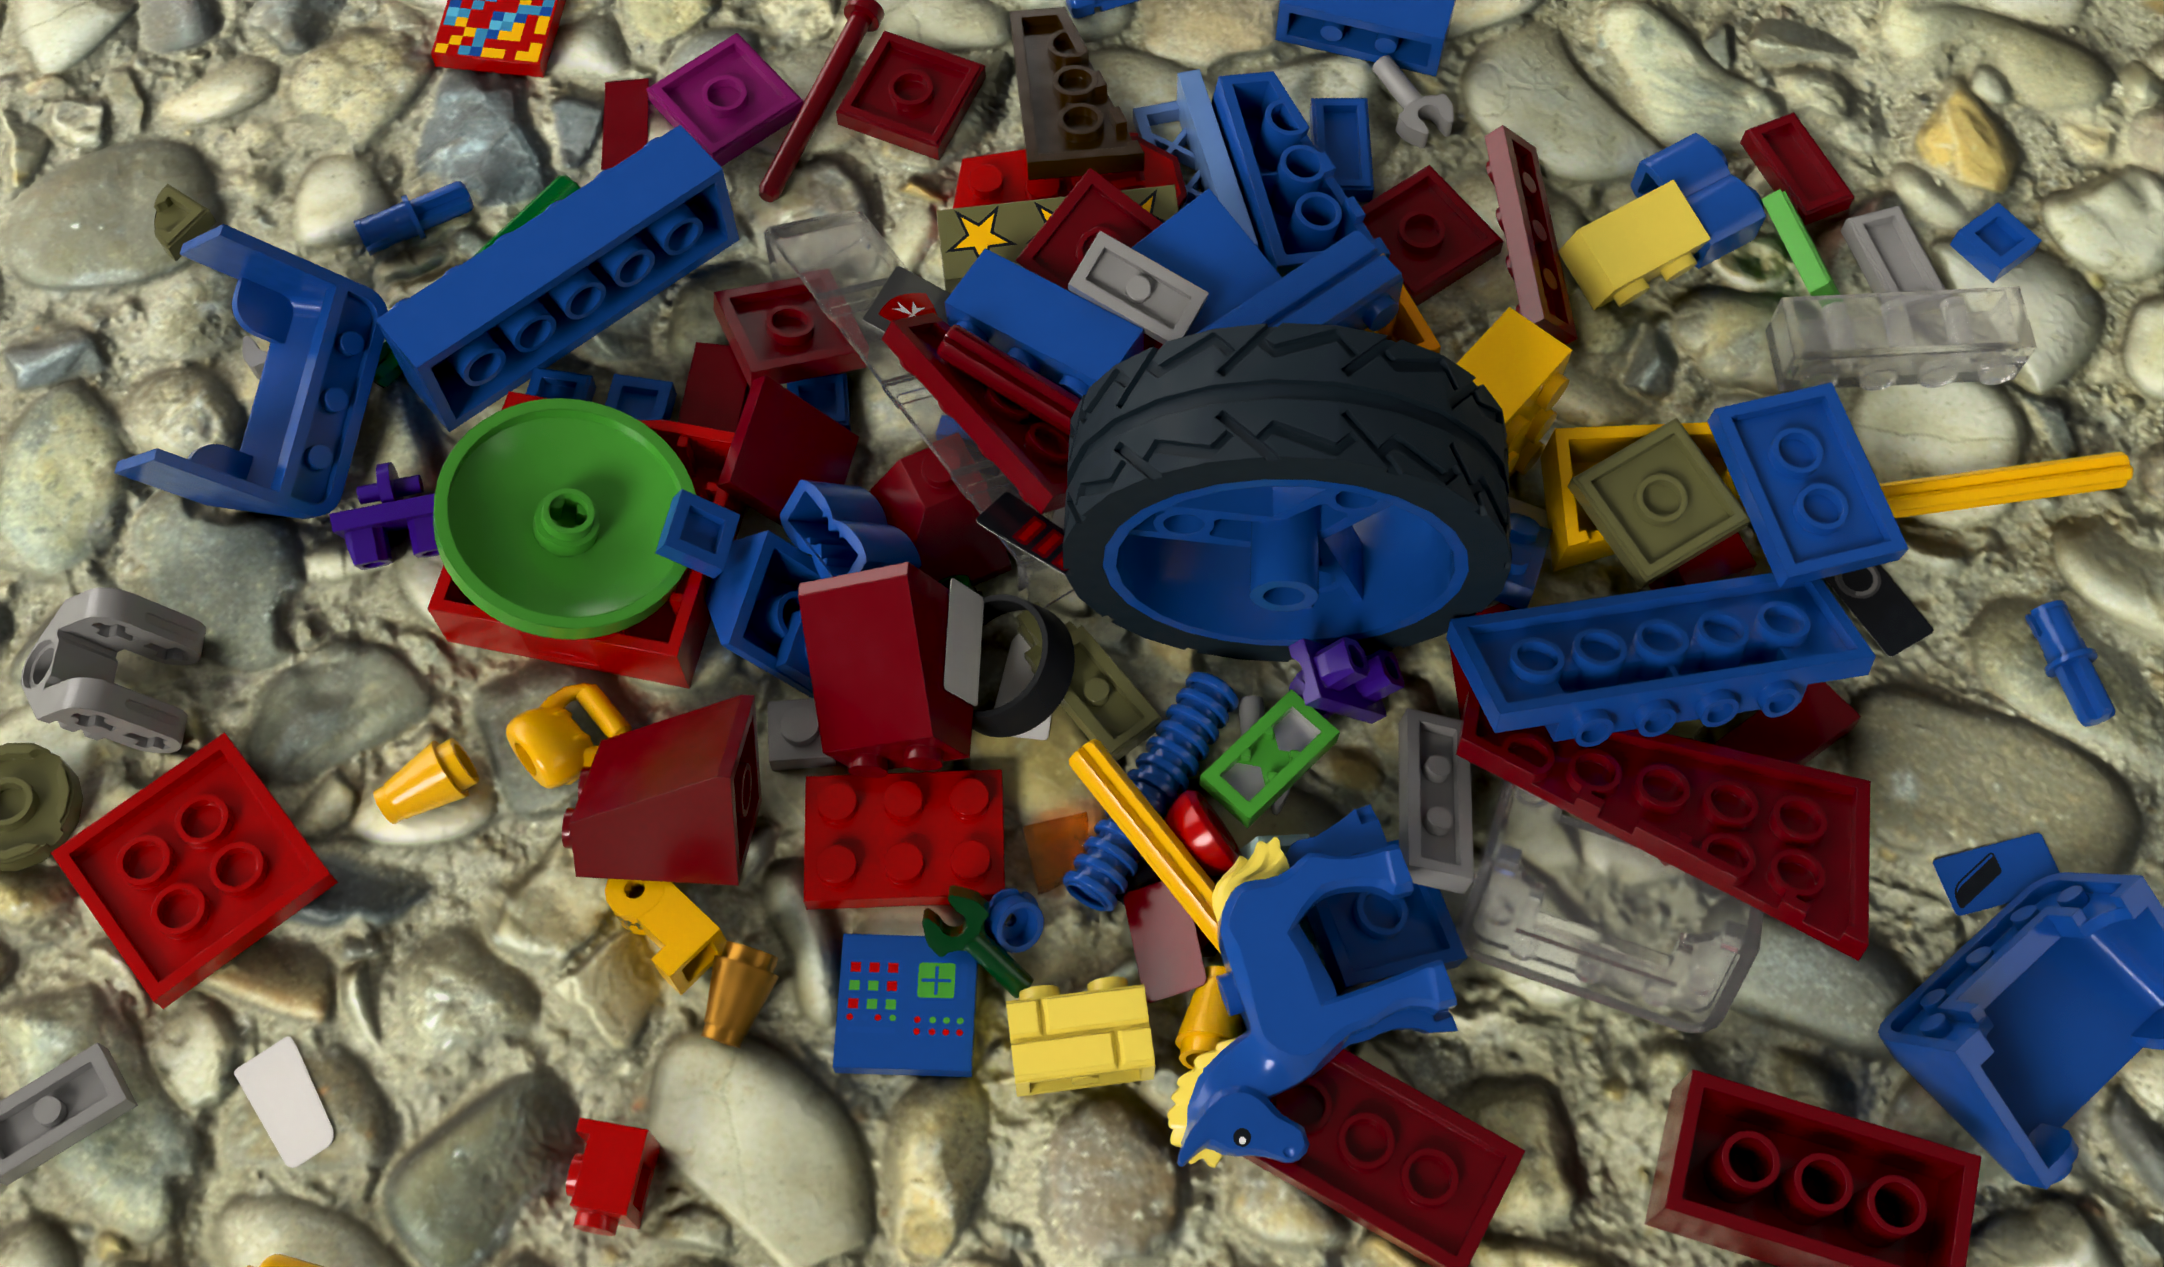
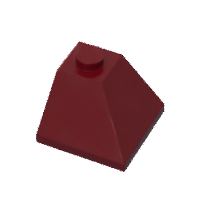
M957 436L899 459L869 490L880 503L888 525L902 530L915 545L922 564L919 569L936 581L961 574L967 575L972 585L975 586L1012 570L1002 538L987 530L976 521V518L990 504L983 484Z

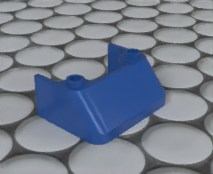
M222 224L183 243L180 255L238 279L232 298V310L235 319L246 332L271 342L240 451L225 445L210 444L194 450L186 459L156 448L118 461L114 473L212 507L299 519H310L326 515L337 507L345 487L385 339L376 319L388 312L386 304L377 292L365 285Z

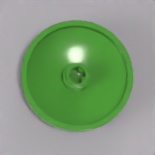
M565 398L534 400L508 407L482 420L470 429L449 453L438 477L434 495V536L439 555L454 583L469 600L489 616L517 630L541 637L572 640L610 635L640 623L662 607L670 599L672 592H676L689 568L655 554L672 498L681 489L695 495L696 493L691 478L677 454L667 442L641 421L612 407L590 401Z

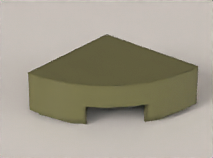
M169 184L161 190L155 200V236L166 253L175 261L181 257L180 251L183 243L207 232L216 223L209 209Z

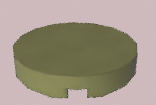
M6 743L0 746V871H19L42 863L51 856L53 850L68 840L79 823L84 800L79 777L60 756L35 743Z

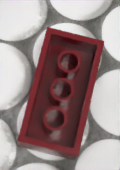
M1692 1069L1672 1089L1645 1225L1779 1267H1966L1981 1156Z

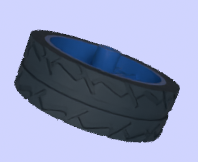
M1266 323L1211 329L1166 341L1160 349L1153 346L1113 366L1089 387L1087 394L1082 396L1070 420L1064 517L1065 535L1063 540V569L1069 570L1065 576L1082 601L1102 617L1109 616L1114 619L1111 621L1112 623L1132 633L1185 650L1190 648L1198 650L1196 653L1232 659L1276 662L1295 660L1291 657L1288 646L1303 638L1328 646L1343 637L1356 640L1367 656L1379 649L1392 651L1398 646L1405 648L1447 633L1450 619L1475 616L1476 612L1481 613L1502 592L1511 570L1508 444L1506 443L1507 433L1502 408L1484 384L1477 386L1473 382L1476 378L1446 356L1403 339L1395 342L1386 339L1388 335L1349 327L1282 323L1278 327H1268Z

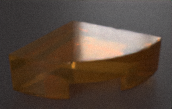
M1087 812L1023 826V836L1038 895L1062 885V878L1065 873L1070 870H1076L1073 860L1078 854L1086 853L1084 843L1089 837Z

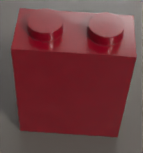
M910 562L799 583L798 599L823 754L848 766V772L858 777L882 778L888 774V769L902 767L924 771L937 770L942 768L943 761L970 758L974 706L944 688L950 590Z
M755 695L732 697L600 741L591 767L584 766L581 770L576 807L567 808L563 817L562 843L564 848L572 849L576 877L739 886L762 802Z

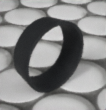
M998 594L983 598L982 627L1000 615L1013 611L1028 610L1036 619L1042 635L1040 663L1028 686L1016 698L1001 707L986 711L973 710V730L986 736L1002 738L1020 735L1035 728L1056 710L1065 697L1072 680L1075 652L1067 627L1054 613L1017 596Z

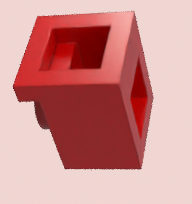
M579 1117L575 1132L587 1144L584 1154L576 1153L573 1157L566 1180V1194L572 1197L570 1206L577 1212L573 1227L604 1236H615L618 1225L640 1229L661 1145L647 1129Z

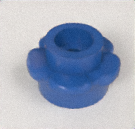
M1016 888L1002 889L993 895L989 902V915L985 920V931L1006 952L1010 953L1024 952L1038 941L1043 931L1044 917L1035 897L1029 892L1019 893ZM1012 914L1010 920L1005 924L1007 917Z

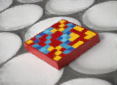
M447 0L431 51L436 67L544 78L566 0Z

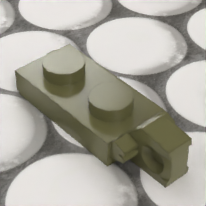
M1037 601L1036 603H1034V604H1036V605L1042 607V606L1039 604L1038 601ZM1024 610L1017 615L1019 619L1017 630L1031 647L1030 650L1024 653V658L1031 666V671L1035 675L1042 654V635L1034 616L1028 610ZM1069 621L1065 626L1073 641L1075 665L1070 686L1060 705L1089 740H1100L1113 758L1118 761L1156 733V727L1162 721L1161 716L1083 625L1077 628Z

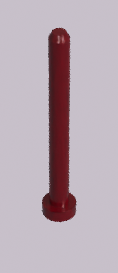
M848 0L844 8L847 22L759 185V196L764 201L771 203L781 196L866 32H873L879 28L885 14L877 1Z

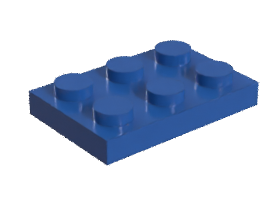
M1832 382L1714 409L1707 420L1779 589L1898 561L1909 548Z

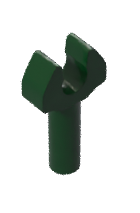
M955 885L950 886L948 901L966 920L959 926H949L943 922L938 914L926 908L923 912L922 925L928 946L939 957L958 950L967 951L1014 998H1018L1019 992L1029 988L1034 979L985 931V920L989 915V902L979 892Z

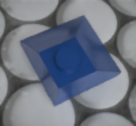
M769 530L734 540L724 571L716 578L711 579L705 596V601L721 646L805 695L814 698L811 690L775 668L778 660L776 655L782 638L787 636L788 633L787 624L791 613L800 610L798 599L799 583L821 579L814 565L813 558Z

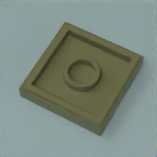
M1677 418L1573 477L1567 486L1640 589L1746 528L1750 523L1744 508Z

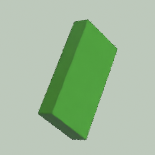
M1779 189L1762 198L1761 200L1808 292L1822 314L1842 305L1841 300L1843 298L1787 193Z

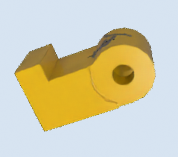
M624 879L607 880L605 895L609 906L625 929L633 934L648 936L661 949L651 960L663 979L680 995L684 994L713 966L714 955L722 956L727 940L721 929L672 882Z

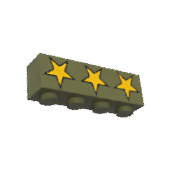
M1175 185L1121 190L1162 223L1178 212ZM1066 196L936 210L945 291L950 294L985 248L1015 263L1017 257Z

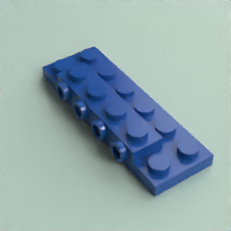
M1773 573L1450 619L1446 636L1494 733L1545 726L1553 742L1575 739L1576 743L1582 747L1599 745L1614 732L1638 729L1642 736L1655 737L1667 732L1675 723L1700 719L1706 727H1718L1732 720L1737 713L1760 709L1767 717H1780L1791 712L1801 703L1808 684L1869 675L1876 658L1874 652L1822 579L1779 589Z

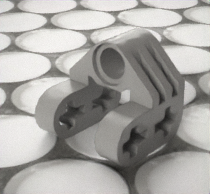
M102 587L89 589L64 601L32 648L22 670L21 684L37 720L46 723L58 721L61 728L71 732L81 729L85 737L96 741L106 738L134 749L152 753L177 752L182 748L188 715L173 705L115 684L114 679L118 666L116 656L117 652L126 649L164 664H196L201 658L206 627L202 622L122 589Z

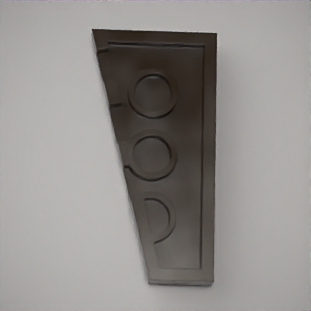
M1066 8L1010 11L1011 37L1028 179H1058L1062 177L1083 176L1089 168H1092L1098 174L1144 171V151L1138 140L1133 141L1128 133L1127 120L1120 107H1114L1107 94V83L1100 71H1095L1091 65L1089 51Z

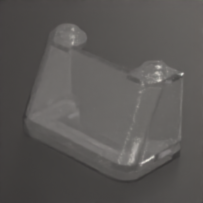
M1501 779L1474 867V880L1467 890L1456 928V933L1459 935L1466 954L1481 963L1678 1031L1705 1033L1717 1028L1724 1020L1760 950L1764 912L1670 864L1665 867L1655 856L1590 823L1561 814L1563 809Z

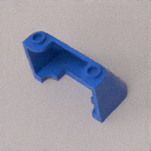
M2063 872L2046 876L2032 883L2018 894L1898 1005L1880 1024L1879 1036L1893 1058L2014 1180L2022 1184L2048 1189L2052 1184L2061 1181L2071 1172L2073 1162L2079 1152L2076 1141L2070 1132L2062 1128V1126L2142 1048L2164 1050V908L2142 875Z

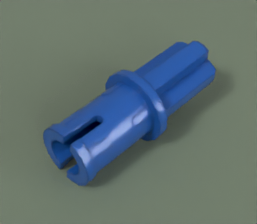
M456 181L410 201L407 195L401 196L402 202L353 222L369 255L372 256L394 244L418 235L421 240L427 238L424 233L425 230L471 212L474 206L466 186L461 181Z
M2063 600L2051 601L2031 610V614H2026L2025 621L2037 639L2048 663L2044 671L2050 678L2057 676L2078 721L2083 726L2090 727L2112 718L2115 715V708L2092 664L2098 658V654L2095 649L2087 648L2073 622L2074 620L2066 602Z

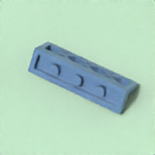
M1200 69L1177 73V101L1133 108V122L1136 132L1139 133L1138 136L1176 156L1179 163L1195 170V175L1185 185L1187 200L1179 211L1209 188L1258 247V242ZM1179 121L1182 129L1176 139L1171 142L1152 133L1150 126Z

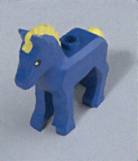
M1371 804L1358 809L1355 808L1339 822L1317 836L1297 840L1291 844L1286 855L1281 850L1280 840L1277 837H1273L1268 843L1258 841L1251 857L1246 859L1244 856H1239L1235 864L1217 882L1212 894V906L1218 923L1217 940L1227 973L1216 976V980L1228 1015L1231 1017L1241 1013L1247 1031L1236 1038L1217 1043L1215 1050L1196 1057L1194 1060L1195 1068L1184 1073L1177 1080L1179 1088L1171 1095L1175 1105L1169 1109L1167 1117L1169 1119L1168 1126L1173 1129L1170 1143L1180 1147L1177 1160L1178 1166L1182 1167L1187 1163L1191 1165L1200 1159H1204L1208 1166L1215 1168L1224 1156H1257L1282 1163L1296 1162L1307 1153L1310 1145L1305 1128L1281 1114L1270 1099L1313 1076L1348 1045L1363 1043L1391 1030H1414L1424 1034L1458 1031L1454 1018L1448 1010L1457 1005V998L1442 960L1439 959L1381 982L1337 996L1332 979L1299 925L1304 916L1317 903L1335 894L1370 892L1391 901L1410 896L1413 893V880L1400 847L1396 843L1388 845L1379 819L1375 815Z

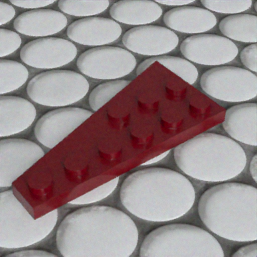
M1469 689L1463 710L1456 750L1457 756L1857 961L1861 959L1869 946L1871 781L1666 733L1655 737H1645L1639 733L1638 729L1614 732L1607 740L1592 747L1579 746L1575 739L1553 742L1545 726L1494 733L1473 690Z

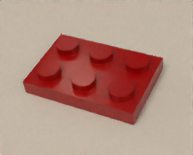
M1002 769L888 773L882 778H865L855 775L806 776L804 904L806 910L951 905L948 901L949 887L952 885L979 892L990 902L993 895L1002 889H1006Z

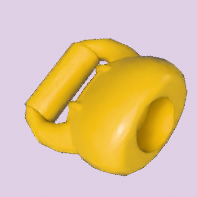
M580 683L564 686L550 695L539 708L530 709L518 714L507 725L506 736L510 746L525 769L541 786L553 789L563 785H571L577 781L584 766L591 767L599 747L594 746L591 736L581 729L572 718V713L565 709L570 702L578 701L607 738L632 730L628 721L598 685Z

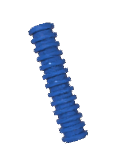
M1192 672L1188 675L1186 679L1187 688H1182L1178 691L1176 695L1177 704L1169 706L1166 711L1167 720H1162L1156 727L1157 736H1153L1147 741L1146 751L1148 753L1140 754L1136 759V767L1138 769H1132L1127 773L1163 820H1165L1168 813L1167 810L1179 797L1177 793L1182 794L1188 789L1189 779L1187 777H1193L1199 771L1198 761L1207 758L1209 754L1208 745H1212L1218 740V729H1222L1227 725L1229 721L1228 713L1235 711L1239 705V699L1234 690L1222 679L1206 672ZM1105 810L1107 820H1099L1094 827L1097 836H1090L1084 843L1086 854L1080 853L1075 857L1073 865L1076 870L1066 872L1062 879L1067 891L1082 904L1097 911L1111 912L1118 904L1115 895L1125 893L1128 888V882L1125 878L1136 875L1138 871L1136 860H1143L1144 858Z

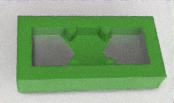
M1291 689L1201 774L1199 785L1248 829L1337 743L1340 731L1313 707L1306 706L1304 700Z

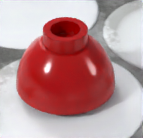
M1186 790L1169 808L1164 821L1209 877L1224 875L1235 864L1238 857L1242 856L1237 843L1221 818L1199 792Z

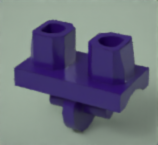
M392 462L377 464V483L357 486L356 488L361 505L381 501L382 504L329 514L332 532L345 539L354 566L361 570L387 566L393 563L388 533L408 529L414 556L423 558L439 555L433 527L435 493L404 499L403 496L423 493V482L420 475L399 478Z
M1343 637L1328 646L1305 638L1288 646L1291 657L1299 662L1302 670L1296 674L1291 682L1289 691L1292 689L1304 700L1306 706L1313 707L1326 720L1332 715L1338 714L1373 724L1387 716L1382 699L1404 688L1405 683L1396 656L1392 652L1379 649L1366 656L1364 649L1359 643L1347 637Z

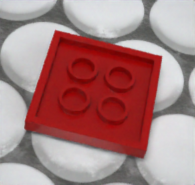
M225 732L51 852L55 861L150 998L163 1009L338 883Z

